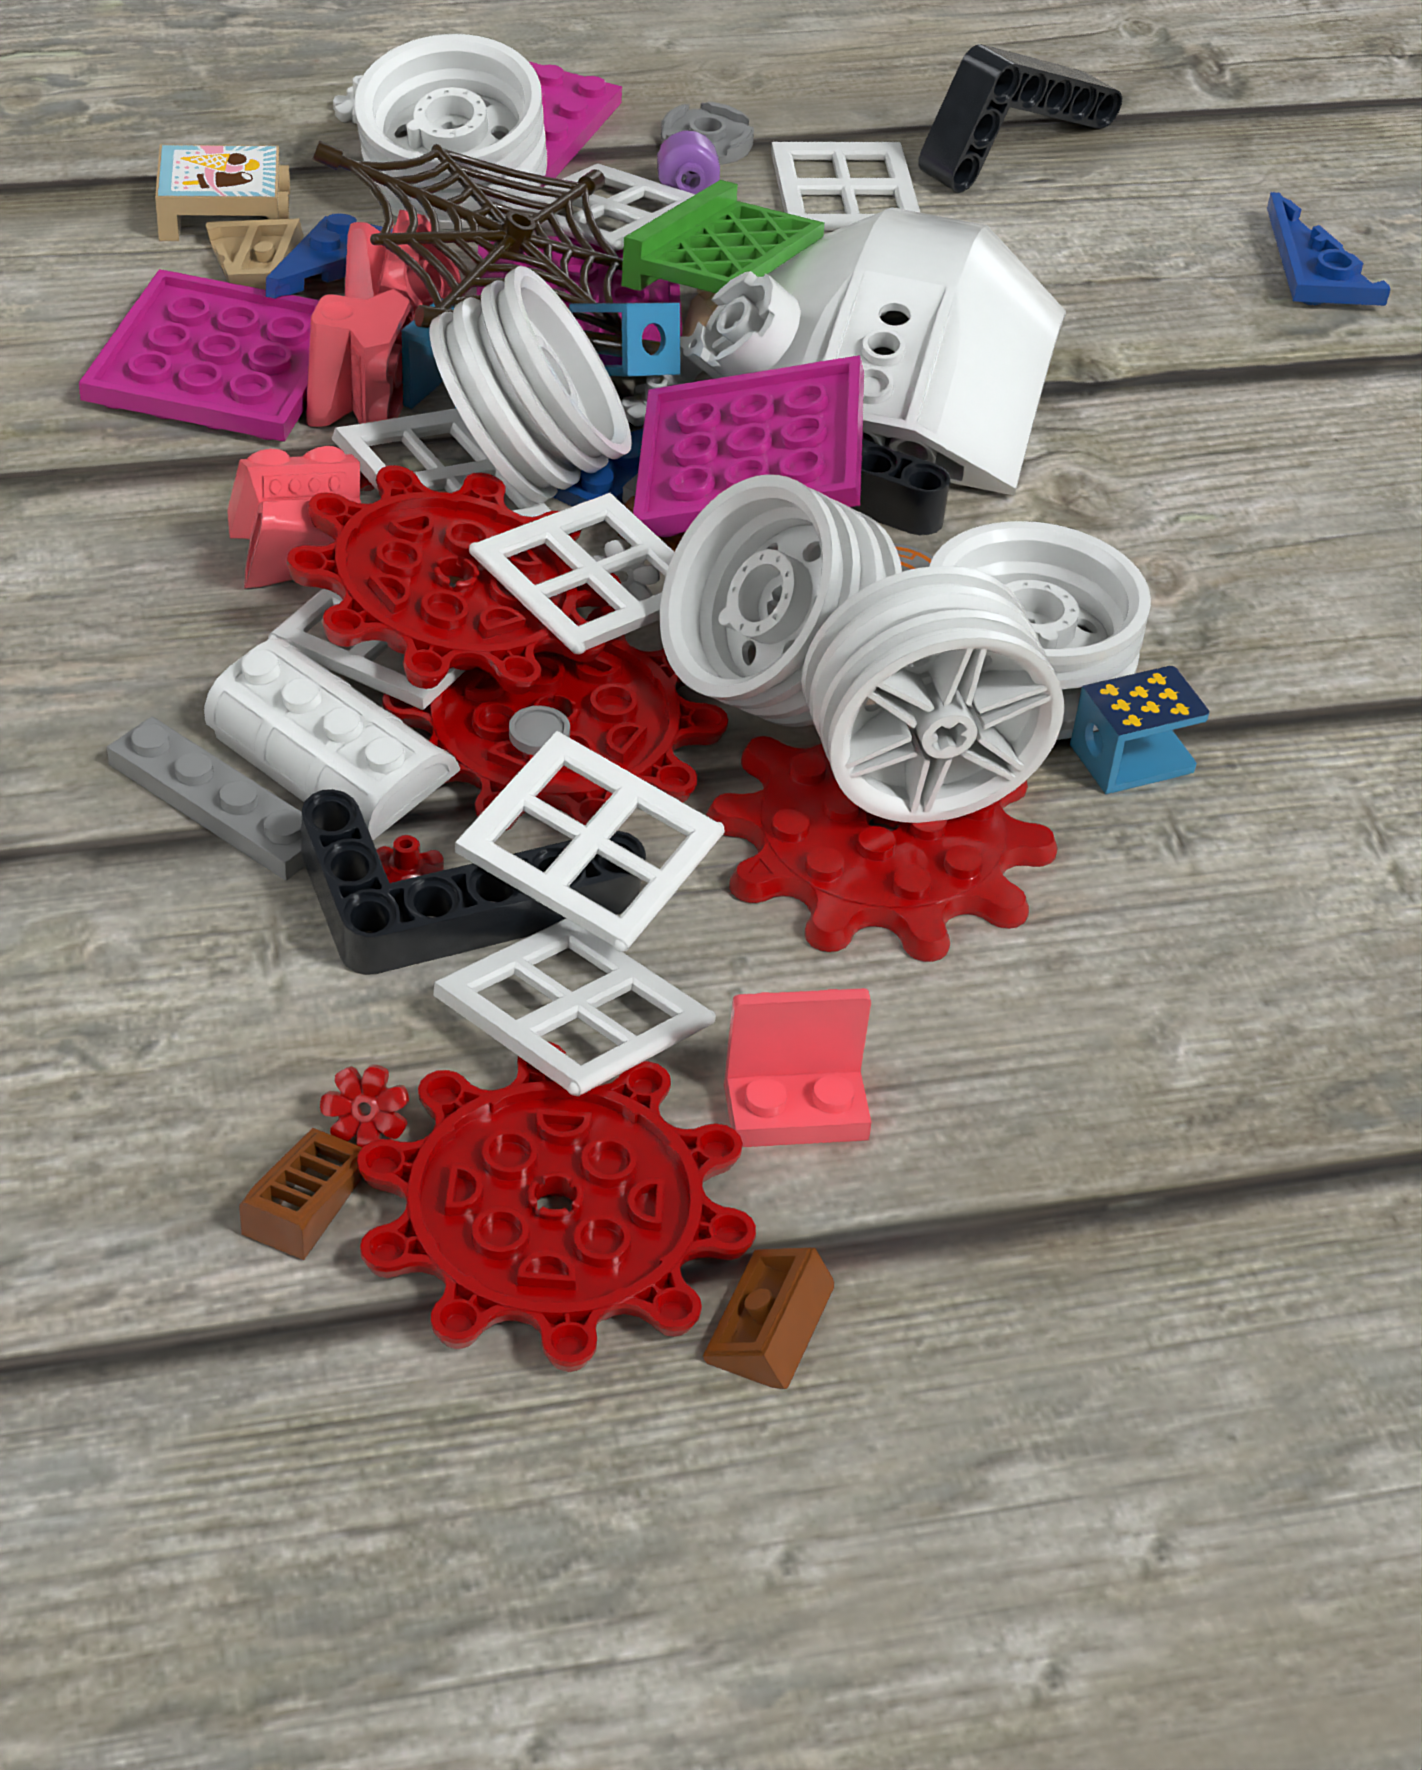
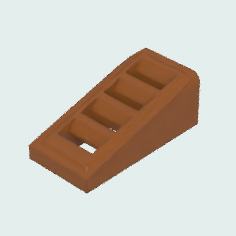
M312 1128L251 1188L239 1205L241 1234L305 1260L363 1178L357 1167L358 1153L362 1147ZM320 1153L344 1164L340 1167L316 1156ZM309 1168L330 1178L324 1181L304 1172ZM295 1185L315 1192V1194L310 1196L293 1188ZM285 1201L300 1207V1209L295 1211L281 1204Z

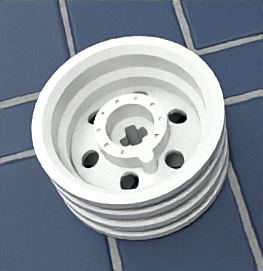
M434 35L407 42L390 50L376 60L362 76L356 89L354 106L363 161H404L420 157L430 152L433 145L439 144L444 149L515 170L542 176L546 175L547 149L540 81L527 59L511 47L498 41L475 35ZM435 158L422 166L380 172L392 177L416 175L435 168L441 162ZM455 161L459 165L529 185L541 186L540 183L509 177ZM446 169L435 178L410 185L417 188L427 187L441 182L452 174ZM470 177L475 183L521 197L528 194L527 192ZM456 181L446 189L434 193V195L447 200L460 195L465 189ZM376 183L389 201L393 215L398 217L400 209L406 211L401 201L388 187ZM471 195L463 203L459 204V206L471 211L482 208ZM408 196L416 212L425 215L430 222L421 204L416 199ZM487 196L490 200L495 201V202H498V203H500V204H503V205H504V204L508 203V202H506V201H502V200H499V199H496V198ZM433 207L438 216L440 229H454V224L449 215ZM461 219L462 229L470 228L467 222Z
M524 266L516 267L506 274L505 282L497 280L483 288L481 301L476 298H466L454 307L453 312H444L431 321L429 332L433 355L454 405L491 463L527 499L536 503H543L556 495L557 488L564 490L578 483L581 477V470L594 473L607 465L608 458L618 459L631 450V432L623 405L599 355L564 302L531 269Z
M760 475L732 485L715 497L693 520L671 559L663 585L660 604L661 638L669 664L683 683L700 694L737 707L778 725L789 727L813 725L814 722L807 707L802 688V670L809 646L823 623L847 599L872 583L902 572L897 549L887 532L875 520L789 477Z
M1027 521L999 522L975 527L956 535L943 544L932 558L930 566L963 567L987 574L1008 587L1018 598L1062 688L1064 715L1057 740L1072 737L1083 685L1136 673L1139 651L1142 647L1151 607L1150 591L1145 578L1133 562L1104 541L1074 529L1048 523ZM1094 725L1093 731L1098 730V728Z
M930 566L911 569L883 578L860 590L840 605L823 623L809 646L802 670L804 698L839 787L853 803L863 810L893 821L922 823L949 820L973 813L1002 799L1024 783L1043 763L1057 740L1063 722L1064 698L1062 688L1018 598L997 579L982 572L963 567ZM869 699L876 702L872 705H866Z

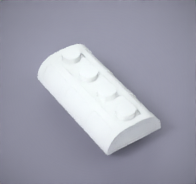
M282 638L268 639L230 665L215 680L205 702V722L215 731L216 738L303 802L316 792L330 789L343 791L353 797L360 807L372 840H375L460 771L454 756L434 745L404 724L401 719L378 706L351 687L348 682L332 674L302 653L299 648Z

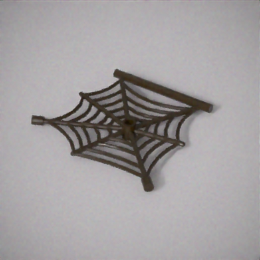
M319 140L312 160L336 171L339 166L352 172L369 187L382 206L385 223L380 233L371 235L370 242L376 246H384L399 257L416 273L429 292L435 307L419 305L415 311V324L417 327L430 328L431 321L444 312H453L451 308H454L466 298L471 297L481 301V295L464 296L472 287H486L497 280L505 282V278H482L486 273L510 272L520 266L510 263L495 264L499 259L521 262L539 268L527 267L538 274L544 281L567 290L570 294L552 288L561 300L570 304L597 303L592 298L588 286V271L593 263L607 266L609 268L603 280V297L605 303H613L611 283L617 270H622L623 259L618 257L604 239L594 220L589 204V195H592L605 184V176L600 170L593 169L579 178L578 182L511 169L444 149L439 144L433 145L430 152L420 157L404 161H354L343 156V150ZM435 158L441 162L435 168L416 175L392 177L380 172L422 166ZM455 161L468 164L477 168L485 169L488 171H492L495 173H499L502 175H506L509 177L571 190L567 192L529 185L505 179L502 177L494 176L472 168H468L457 164ZM446 169L452 174L441 182L427 187L417 188L410 185L435 178ZM470 177L495 185L558 199L551 204L533 201L475 183ZM456 181L465 189L460 195L447 200L434 195V193L446 189ZM376 183L388 187L408 212L410 225L405 233H390L394 223L391 206ZM471 195L482 208L471 211L459 206V204L463 203ZM408 196L416 199L425 210L430 219L431 232H416L418 228L417 212ZM487 196L541 211L537 213L515 209L492 201ZM579 197H582V209L587 225L605 254L594 251L578 228L573 217L572 202ZM433 207L449 215L454 224V231L440 232L438 216ZM563 208L565 209L566 222L575 240L581 247L574 246L561 229L555 217V214ZM461 219L467 222L470 231H462ZM548 220L555 235L561 242L549 239L543 231L541 224ZM479 227L486 229L484 231H478ZM445 243H455L477 266L471 271L459 255ZM468 243L478 244L487 250L489 254L483 259ZM421 244L434 245L456 265L465 278L458 284L447 268ZM398 245H409L444 278L452 291L443 300L428 273ZM537 248L544 249V254ZM552 252L563 254L560 260V269L552 262ZM571 257L585 260L580 270V287L569 278L568 263ZM571 312L576 319L613 333L583 330L597 354L622 357V319L618 312H590L593 315L585 312ZM642 339L645 351L649 355H653L658 350L660 342Z

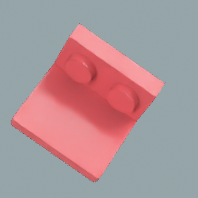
M867 989L761 992L756 994H738L733 997L724 1090L730 1126L741 1136L743 1147L869 1140L872 1122L861 1075L871 1008L870 994Z

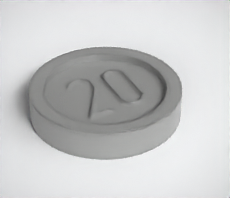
M530 706L516 712L509 722V739L515 748L529 755H535L556 731L570 738V722L562 712L552 707Z

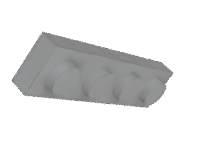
M153 716L107 746L110 766L285 881L305 867L301 853V811Z

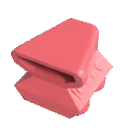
M399 210L397 222L393 227L392 233L406 232L410 225L407 211ZM417 213L418 228L416 232H431V224L426 216ZM366 222L351 223L347 238L344 296L366 300L395 289L410 300V305L414 309L415 319V311L419 305L430 306L434 303L424 283L394 253L382 245L376 246L370 242L371 235L381 231ZM421 244L447 268L459 284L461 276L456 265L434 245ZM398 245L428 273L441 298L444 299L452 291L444 278L409 245Z
M395 289L366 300L334 294L322 296L311 316L306 409L308 426L322 427L331 425L352 410L359 424L399 417L404 406L402 329L414 320V309L410 305L408 298Z
M323 446L308 451L302 457H290L280 449L270 448L255 452L247 459L239 460L227 513L229 537L250 540L245 568V589L259 588L293 580L286 563L288 552L292 548L303 545L325 546L335 541L331 536L313 525L308 505L312 496L324 492L335 493L351 501L361 503L360 461L352 454H345L342 449L337 447Z

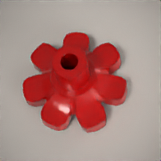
M410 835L397 837L393 842V849L387 846L377 849L389 883L444 870L443 855L437 850L421 853L419 840Z
M371 1064L364 1071L362 1077L353 1066L339 1071L335 1075L334 1082L341 1092H326L320 1100V1111L324 1116L339 1117L330 1128V1134L345 1141H349L357 1135L356 1144L360 1147L365 1146L371 1141L383 1139L382 1133L390 1139L399 1138L405 1131L408 1122L395 1111L402 1109L409 1102L406 1087L404 1085L386 1087L389 1072L386 1068L376 1064Z

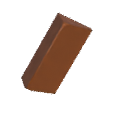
M816 1248L754 1250L702 1356L708 1365L772 1388L787 1389L834 1289L833 1277Z

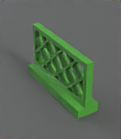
M719 180L624 237L622 286L640 291L654 281L662 279L717 293L730 280L745 272L751 271L757 277H763L765 273H770L824 237L825 222L737 201L738 184Z

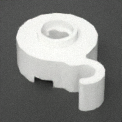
M748 271L730 280L711 299L718 307L710 316L706 327L698 321L695 331L690 337H680V375H662L667 379V385L673 386L694 382L697 375L702 371L716 379L769 370L789 348L798 330L801 310L797 299L766 273L763 277H757L754 273Z

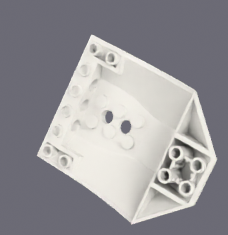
M891 207L825 234L824 237L767 274L797 299L801 310L799 327L791 345L781 359L769 370L860 355L864 369L862 439L935 463L949 473L950 483L1015 496L1042 389L1066 311L988 225ZM888 311H899L904 313L909 320L905 324L893 326L884 323L880 317ZM878 347H886L892 349L895 353L880 355L873 351Z

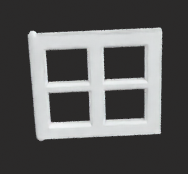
M772 142L771 155L785 213L825 222L824 231H835L874 215L860 214L855 196H895L899 209L920 212L901 142ZM793 161H832L836 178H797ZM846 161H885L889 178H850ZM802 196H841L846 214H806Z
M598 163L563 178V180L578 182L579 178L586 173L597 169L605 176L604 185L623 190V192L609 198L595 194L589 195V204L594 220L601 216H606L627 223V225L612 232L600 229L604 239L614 252L623 249L624 237L695 195ZM549 185L544 186L545 188L556 189V190L567 191V192L571 190V189L560 188V187L549 186ZM531 193L521 196L522 198L548 204L558 199ZM582 197L572 202V205L582 208ZM644 197L668 206L650 213L628 206V204ZM509 202L504 204L506 206L520 210H526L537 213L541 211L512 204ZM583 210L574 213L573 217L588 243L599 246L586 224ZM555 214L564 233L574 238L566 222V217ZM548 220L541 224L543 228L553 231Z
M457 408L337 427L334 430L332 440L345 454H352L360 461V471L377 490V473L386 465L369 446L402 441L427 469L414 473L418 476L421 483L431 490L445 489L448 493H452L462 487L468 475L479 472L488 473L496 476L504 483L506 488L505 494L519 508L512 511L529 517L539 516L551 511L544 502L536 503L527 499L501 475L472 436ZM450 433L471 455L475 462L445 467L419 438Z
M611 493L488 539L473 542L469 546V553L574 654H582L585 650L660 620L662 592L638 601L610 573L647 559L666 577L671 559L675 553ZM605 520L633 547L595 561L568 534ZM545 543L573 571L534 585L507 557ZM587 583L616 611L577 626L549 598Z
M450 582V586L455 587V584ZM326 589L320 590L268 635V639L282 638L299 648L302 653L323 667L422 710L466 671L452 667L436 687L422 689L413 686L406 678V675L373 662L389 647L385 641L371 640L354 645L348 651L306 633L323 618L325 610L339 604L343 600L339 595Z
M556 731L455 842V853L613 945L615 950L622 952L629 949L721 838L725 830L721 822L710 819ZM563 766L612 793L610 798L586 825L536 797ZM636 808L687 836L660 869L609 840ZM522 811L573 839L545 872L494 843ZM596 854L648 883L620 917L569 887Z
M567 918L434 982L433 996L574 1096L586 1093L714 1024L716 1019L714 1011L709 1010L625 953L615 950L613 945ZM570 948L607 974L571 992L533 965ZM515 974L553 1002L516 1020L477 992ZM632 990L670 1015L671 1018L636 1036L596 1008ZM579 1018L618 1046L580 1065L541 1038V1036Z

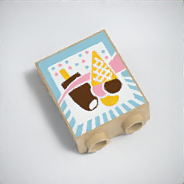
M160 144L155 194L159 241H179L181 215L266 216L268 220L289 219L290 172L289 165H280L279 146Z

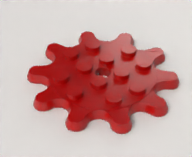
M398 465L382 467L376 476V484L381 499L369 504L357 503L341 495L329 492L318 493L312 496L308 508L313 525L331 536L335 541L325 546H297L288 552L286 563L290 576L296 583L302 586L330 590L343 599L339 604L325 610L322 623L327 639L340 647H350L371 640L387 642L392 650L405 654L403 667L406 678L413 686L418 688L431 689L436 687L452 667L460 670H472L479 667L489 672L505 691L512 694H525L539 681L542 671L540 664L534 657L535 653L542 651L555 652L578 662H590L603 651L606 645L605 642L585 650L582 654H574L469 553V546L473 542L488 539L560 512L549 511L534 517L519 515L510 510L504 503L506 492L504 483L496 476L488 473H472L465 478L463 486L459 490L446 493L436 492L427 488L421 483L418 476L406 467ZM581 530L568 535L576 541L581 534ZM545 543L507 557L534 585L573 571ZM610 573L621 584L618 576ZM446 576H455L464 581H457L455 587L450 586V578ZM587 583L549 598L577 626L589 622L578 614L577 608L587 606L604 607L609 604Z
M612 606L599 607L594 609L586 620L592 621L616 610ZM627 633L607 641L603 651L590 662H578L555 652L542 651L535 653L534 657L540 664L542 671L539 681L525 694H512L505 691L489 672L476 667L462 673L424 710L385 693L382 697L384 710L401 719L409 727H416L431 733L432 736L429 741L455 757L460 771L445 783L454 781L467 782L481 789L475 802L477 817L482 814L534 756L515 748L509 739L510 719L523 708L548 706L559 710L570 722V738L682 803L690 797L696 788L697 774L690 765L680 761L674 755L673 750L688 745H711L717 743L725 733L729 721L727 713L716 705L694 703L680 697L676 690L686 684L675 674L669 664L664 648L651 652L638 650L627 643L625 638ZM563 766L536 797L586 825L610 798L612 793ZM522 811L520 815L511 823V825L505 831L511 829L515 825L518 818L525 813V811Z
M768 736L753 738L742 752L741 765L747 773L757 778L764 788L754 793L721 794L714 799L706 813L707 817L724 825V836L746 839L753 843L758 850L756 855L740 862L730 876L729 889L732 894L739 900L748 903L764 902L779 896L799 899L808 906L811 913L804 932L806 941L812 947L825 952H835L846 948L854 934L860 929L874 926L886 928L894 932L901 940L906 953L914 959L923 962H934L945 957L950 949V938L946 924L948 920L962 914L975 915L1000 928L1019 927L1028 918L1029 905L1024 892L1011 883L1003 874L1014 866L1043 867L1051 864L1055 860L1058 850L1054 834L1050 828L1041 824L1014 819L1003 810L1008 804L1016 802L1025 796L1028 788L1027 780L1002 799L961 817L922 823L893 821L863 810L845 795L834 777L822 741L819 745L805 749L785 745ZM872 819L874 824H886L892 828L898 825L899 827L894 831H890L880 826H869V821Z
M548 1042L554 1047H556L558 1050L566 1054V1052L559 1045H556L552 1042ZM519 1056L517 1059L518 1073L516 1079L510 1085L497 1090L480 1089L472 1085L464 1076L457 1072L437 1070L427 1074L418 1086L420 1102L427 1113L436 1121L433 1131L424 1139L415 1142H400L392 1139L374 1140L363 1146L358 1153L357 1167L366 1183L372 1188L393 1193L403 1198L406 1202L405 1211L399 1218L391 1223L377 1226L365 1234L360 1244L361 1258L371 1272L379 1277L391 1278L407 1273L422 1272L434 1275L442 1280L445 1284V1291L431 1311V1327L444 1345L454 1349H463L472 1345L485 1330L494 1324L504 1321H517L529 1324L541 1333L544 1354L555 1368L561 1371L573 1372L583 1368L596 1352L597 1324L612 1316L622 1314L637 1316L651 1324L663 1335L670 1337L684 1335L699 1320L702 1305L698 1294L681 1276V1266L696 1258L712 1257L723 1260L740 1258L752 1246L756 1237V1225L747 1213L736 1208L714 1203L706 1196L702 1187L703 1182L711 1177L730 1170L740 1158L743 1148L741 1136L735 1129L723 1124L714 1123L694 1129H682L667 1123L660 1115L659 1107L671 1088L670 1075L661 1065L650 1061H643L621 1073L611 1083L597 1086L580 1096L571 1095L566 1089ZM551 1195L555 1197L566 1196L573 1203L572 1209L569 1212L566 1208L549 1209L542 1206L538 1209L537 1201L541 1197Z

